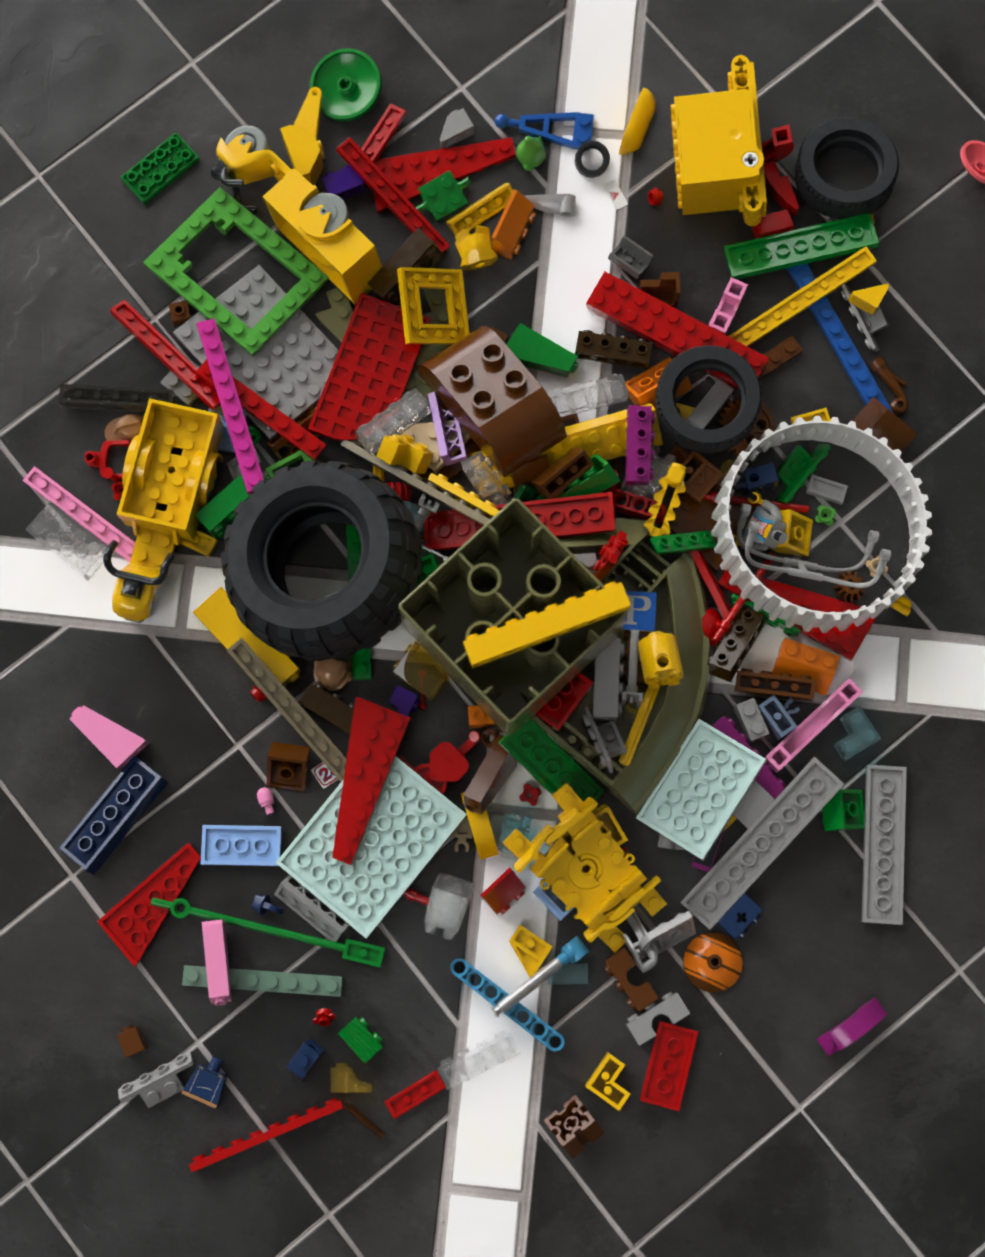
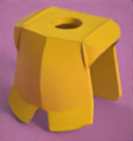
M476 226L474 234H470L467 229H464L455 236V246L462 258L460 266L462 270L471 271L490 266L497 261L498 256L491 249L488 227Z

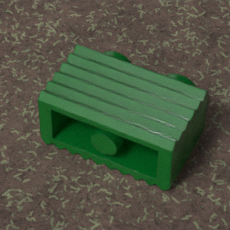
M355 1017L338 1034L365 1064L384 1047L381 1044L383 1039L376 1032L374 1034L368 1029L370 1025L363 1017L360 1019Z

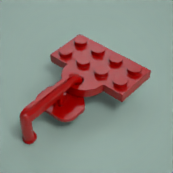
M477 731L470 732L469 739L458 749L449 742L440 743L430 753V764H421L414 768L402 754L398 758L444 795L448 785L447 781H458L468 771L469 763L464 755L481 740L482 734Z

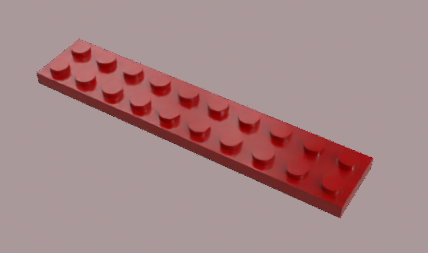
M613 492L522 502L557 538L616 532ZM507 504L496 505L495 508L501 511ZM455 510L431 512L429 518H426L424 522L425 547L434 551L459 549L483 526Z

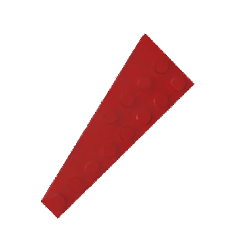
M511 137L378 159L375 164L400 192L411 201L420 195L419 187L449 170L455 180L464 179L467 175L477 171L479 173L484 168L515 158V150ZM374 193L377 213H382L388 207Z
M725 570L718 582L719 586L740 597L742 590L738 585H730L728 581L731 579V575L728 570ZM762 577L760 579V582L777 596L794 605L810 610L829 613L845 612L846 610L854 611L861 607ZM868 618L858 627L852 623L844 631H839L835 626L827 633H822L819 627H813L809 632H805L802 625L794 624L793 626L800 629V633L851 662L876 618Z
M360 697L355 699L332 858L352 865L411 719Z

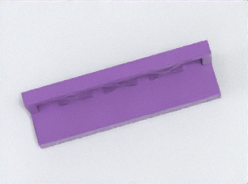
M435 392L429 393L428 398L440 457L446 466L468 459L461 425L449 410L442 409L441 404L443 403ZM449 416L455 419L451 426L445 424ZM452 432L458 434L454 442L448 440ZM455 448L461 450V455L452 457L451 454Z

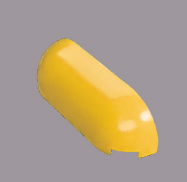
M643 87L625 130L619 149V154L627 155V153L634 152L641 147L654 115L656 101L653 94L647 88Z

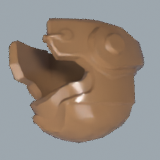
M329 658L314 662V679L329 691L340 690L353 679L352 672H350L351 659L345 662L342 658Z

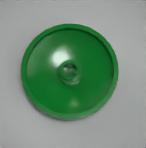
M344 48L327 54L319 61L311 75L310 89L318 87L321 90L322 102L320 112L332 120L347 122L361 118L375 106L381 93L382 78L377 65L370 56L357 49Z

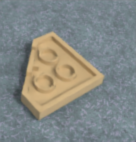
M454 420L446 421L445 424L451 426ZM434 422L407 425L399 435H411L414 437V441L429 447L428 449L434 455L428 468L437 474L445 463L440 457ZM461 426L464 443H466L471 437ZM452 432L448 440L454 442L458 434ZM455 448L454 451H453L452 454H451L452 457H453L460 449Z

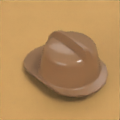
M126 414L110 421L105 429L106 440L132 441L136 435H139L144 417L138 414Z

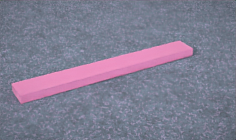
M35 466L22 480L24 483L107 546L112 540H116L118 546L114 551L130 563L135 545L133 540Z

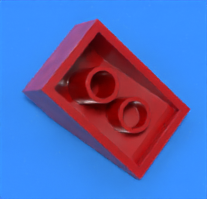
M581 673L577 674L535 715L559 731L594 687V682Z
M509 867L480 896L496 915L499 913L504 915L511 908L509 904L514 899L518 901L525 894L523 890L526 887Z

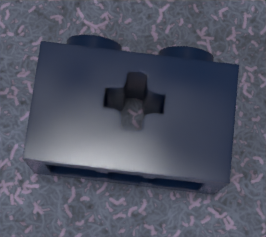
M744 893L716 924L732 939L737 937L741 939L748 931L746 927L750 923L754 925L760 919L761 915L759 913L762 909ZM743 913L744 922H737L738 916L736 914L740 915Z

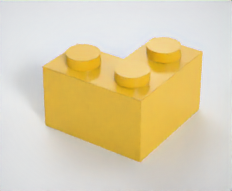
M393 434V436H384L376 457L389 465H402L415 474L426 473L434 453L428 449L427 445L414 441V437L411 435Z
M607 1052L585 1084V1087L620 1111L630 1093L614 1081L625 1064Z

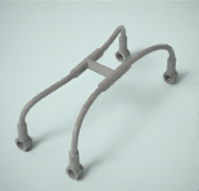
M745 503L741 505L737 523V539L745 549L747 561L755 567L788 573V575L816 581L823 580L848 587L865 588L878 581L884 572L886 563L890 560L891 550L881 549L875 571L876 575L872 580L865 583L843 581L808 571L807 569L846 573L847 570L853 572L860 569L868 560L869 555L872 554L874 545L879 539V532L869 531L868 542L864 551L865 555L857 565L850 568L825 567L817 563L772 556L751 548L756 534L759 532L760 523L750 522L749 533L745 543L741 533L747 516L750 514L751 505ZM750 553L765 559L781 562L784 565L798 567V569L761 564L754 561Z

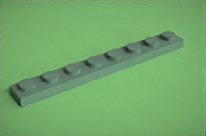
M184 965L182 985L208 987L206 967ZM229 968L231 989L341 997L343 977Z

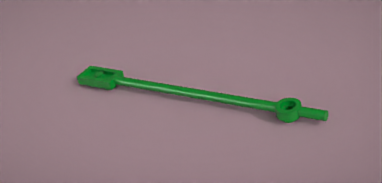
M154 897L151 900V905L169 909L176 918H185L188 915H193L214 921L222 920L226 924L343 952V959L381 968L385 952L384 947L346 939L345 944L191 907L189 901L183 898L175 899L173 902ZM181 904L185 907L183 912L178 911V906Z

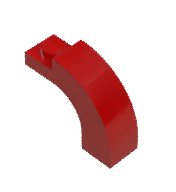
M790 124L771 129L772 138L761 144L764 164L775 161V163L779 162L792 153L794 143Z

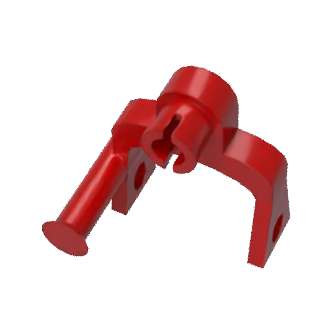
M104 441L100 452L87 451L84 454L86 457L84 460L90 467L99 468L100 475L103 478L111 479L115 483L120 482L123 474H115L108 467V455L112 447H129L131 441Z

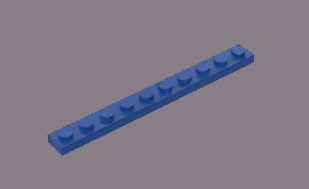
M808 264L786 268L799 290L816 279ZM825 296L811 305L809 308L865 406L875 397L892 411L827 297Z

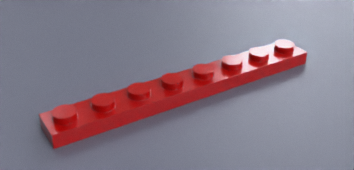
M351 137L336 148V152L412 234L419 228L436 244L442 253L449 249L450 245Z
M125 299L110 309V314L211 410L214 411L221 406L216 388L196 375L198 368Z
M206 359L196 370V375L215 388ZM233 377L241 407L312 460L316 461L326 449V444Z
M336 1098L325 1102V1107L318 1109V1106L307 1109V1114L300 1117L299 1114L287 1118L288 1122L281 1125L279 1121L268 1126L269 1130L264 1133L260 1129L249 1134L251 1138L245 1141L242 1138L232 1141L231 1147L224 1149L223 1146L212 1150V1155L205 1157V1154L194 1157V1162L189 1164L190 1170L194 1172L345 1107L343 1100L337 1101Z

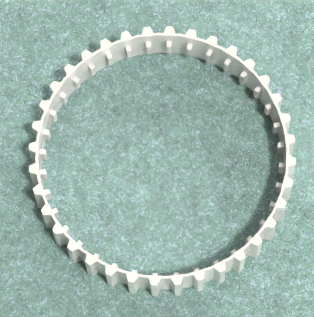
M814 416L812 421L808 422L799 417L792 425H788L785 421L781 422L775 432L770 429L765 430L759 440L754 438L746 450L739 454L720 485L722 488L715 497V502L718 505L712 513V519L717 521L711 533L712 536L718 538L714 551L722 555L721 570L729 571L731 579L728 582L731 586L738 585L742 590L740 597L743 600L749 598L755 603L754 610L757 612L761 609L769 613V619L772 621L777 618L785 620L786 627L791 628L794 624L802 625L805 632H809L813 627H819L822 633H827L835 626L839 631H844L852 623L858 627L868 618H876L916 580L914 575L924 566L921 559L930 549L925 544V541L932 535V530L927 527V521L932 517V514L925 510L924 504L929 499L927 495L921 494L919 485L922 483L921 479L914 478L910 472L913 465L903 462L900 458L902 452L899 449L892 450L887 446L888 439L885 437L877 439L872 436V429L867 428L864 431L858 429L853 421H850L848 425L841 424L838 417H832L830 422L822 421L820 416ZM797 440H815L847 448L872 463L896 490L908 520L910 535L909 553L906 557L908 559L906 566L901 570L902 576L893 584L895 589L890 588L883 595V600L877 598L870 604L871 606L866 607V605H863L854 611L846 610L845 612L828 613L794 605L765 587L743 561L735 545L730 527L729 511L731 510V505H729V502L734 494L732 486H735L740 478L737 475L738 471L743 473L749 464L747 463L749 460L753 462L762 451L765 453L770 447L779 446L782 443Z

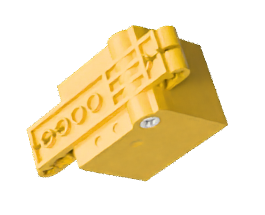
M738 55L733 58L731 72H728V91L674 97V104H671L678 208L682 209L683 215L739 209V213L743 212L745 223L749 226H756L761 222L762 217H766L767 199L764 178V156L761 146L754 62H749V59L744 55Z

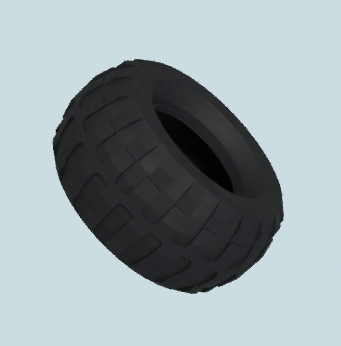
M305 461L295 468L287 466L277 470L273 478L267 482L261 480L252 488L254 493L246 502L241 500L234 511L236 517L232 525L227 526L224 534L225 551L221 553V565L223 575L226 578L224 582L228 599L235 608L242 624L257 638L284 655L301 657L311 661H322L329 658L340 659L355 655L356 651L371 648L381 642L380 638L389 630L394 631L402 621L399 604L415 590L417 582H420L422 560L420 558L421 538L415 526L413 516L406 504L377 475L342 462ZM336 522L356 527L361 539V557L357 570L350 581L338 592L326 598L301 600L291 597L285 582V564L294 543L305 532L321 524Z

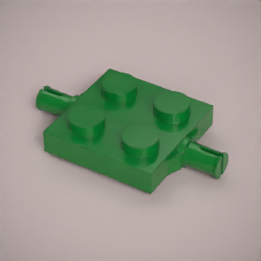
M449 170L418 188L423 203L415 208L420 213L425 210L429 211L435 221H438L468 203L462 189L471 185V181H468L469 178L466 177L458 182Z

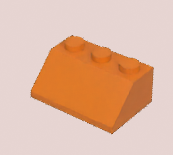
M515 189L491 237L492 250L496 254L510 260L513 259L514 254L518 255L521 248V239L526 238L529 230L527 229L528 224H532L536 216L534 205Z
M670 357L622 384L634 405L641 406L651 403L656 409L657 385L663 370L672 360ZM688 376L680 383L676 392V398L692 389Z
M784 638L779 647L772 675L780 676V673H788L796 678H799L800 675L811 676V679L816 680L814 692L826 696L834 678L840 656Z

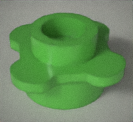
M820 505L817 508L818 515L815 517V521L831 526L836 510Z

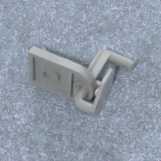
M634 911L626 921L638 941L632 944L627 934H624L623 938L637 967L645 973L656 966L659 953L695 935L696 930L693 917L687 911L677 914L674 919L667 923L659 924L656 929L648 933ZM642 953L643 956L649 957V960L642 963L639 955Z

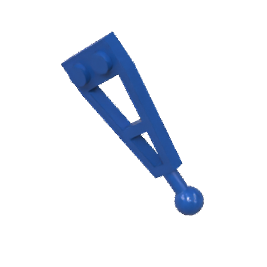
M569 112L521 115L520 120L509 119L505 114H499L494 122L499 129H504L507 126L519 127L520 133L536 138L541 136L542 140L578 150L582 144L591 141L594 114ZM575 120L573 141L548 133L549 122ZM544 122L543 131L527 127L525 123Z

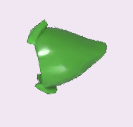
M527 136L517 146V159L527 171L533 170L534 167L539 166L545 160L546 151L541 136L537 138Z

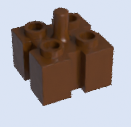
M576 1095L563 1104L565 1109L560 1113L556 1110L544 1120L572 1159L585 1149L583 1145L587 1144L589 1140L593 1143L604 1134L603 1130Z

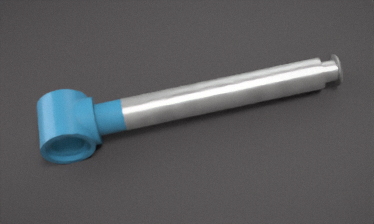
M578 935L562 947L561 954L499 1001L495 1008L492 1007L494 1015L499 1017L501 1013L504 1014L566 964L575 963L586 955L589 950Z

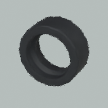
M588 141L582 144L575 154L574 162L576 169L581 175L588 178L602 175L610 163V154L606 146L599 141ZM587 149H596L602 154V165L596 170H588L582 164V155Z

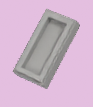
M812 474L806 494L842 505L848 486Z

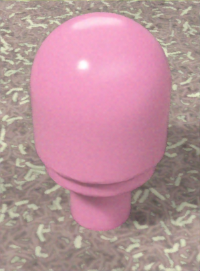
M266 787L259 789L257 792L259 805H261V808H265L267 815L274 813L272 791Z

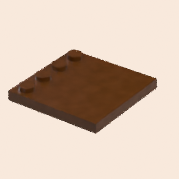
M722 476L711 491H720L722 488L720 485L725 478L724 476ZM734 485L732 486L734 490L732 496L746 497L740 491L735 492ZM685 494L680 499L679 507L673 508L675 520L668 522L670 530L674 534L710 531L711 533L717 521L712 519V513L718 504L711 503L710 500H702L698 504ZM729 503L731 505V510L729 511L730 527L732 534L737 536V523L741 504ZM751 506L749 516H747L745 526L742 529V535L756 509V506ZM713 536L715 542L718 543V538ZM714 548L702 549L701 552L708 565L717 572L720 564L723 562L722 555L715 553Z

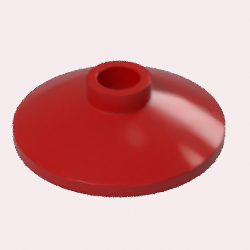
M711 608L707 609L702 617V628L704 635L710 639L711 645L717 647L718 644L714 643L711 639L718 630V625L723 618L717 610Z

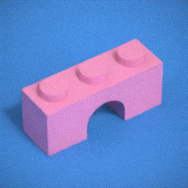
M732 277L730 278L718 308L715 310L708 326L726 335L748 284Z

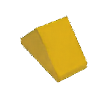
M887 283L853 291L848 298L849 303L873 315L887 292L889 285Z

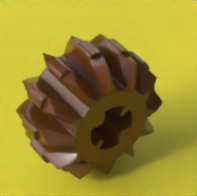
M847 570L846 575L841 572L839 578L836 579L861 583L864 577L858 578V571H855L852 575L851 571ZM839 584L833 587V590H839L836 597L842 595L843 602L847 598L849 603H853L854 599L859 601L861 599L860 595L866 593L863 588H853L850 590V587Z

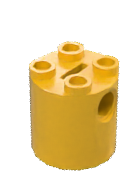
M662 631L649 633L647 637L641 639L637 644L645 683L648 684L649 689H657L663 685H679L684 673L676 636L670 633H663Z

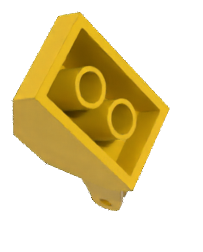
M312 87L309 90L294 125L280 128L284 146L293 169L295 168L312 185L316 184L324 167L323 159H325L321 141H317L322 93L318 87Z

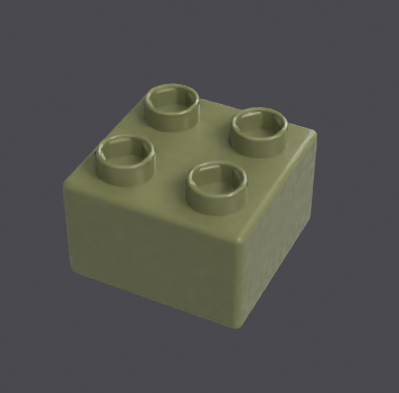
M519 499L511 500L399 604L404 628L499 728L509 736L515 734L621 634L628 611H624L472 669L463 645V641H466L467 636L478 633L479 636L486 633L488 628L493 626L503 627L507 621L515 618L519 621L526 618L525 615L533 611H537V613L543 612L547 606L552 604L559 606L564 604L565 600L570 597L585 596L584 593L589 590L596 589V591L604 589V585Z

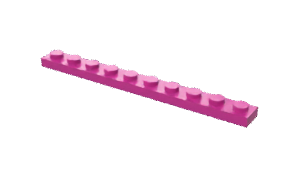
M214 318L198 322L196 325L245 488L249 495L254 493L252 488L261 480L264 481Z

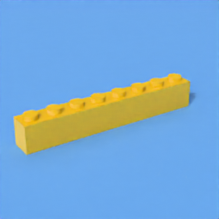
M615 581L604 585V589L596 591V589L589 590L584 593L585 596L570 597L565 600L564 604L559 606L552 604L547 606L543 612L537 613V611L526 614V618L519 621L515 618L507 621L503 627L493 626L488 628L486 633L479 636L478 633L467 636L466 641H463V645L472 669L630 610L631 604L622 582L617 584Z

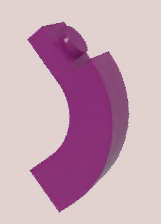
M873 998L860 1006L842 1023L819 1036L817 1041L827 1055L830 1056L866 1034L887 1013L877 999Z

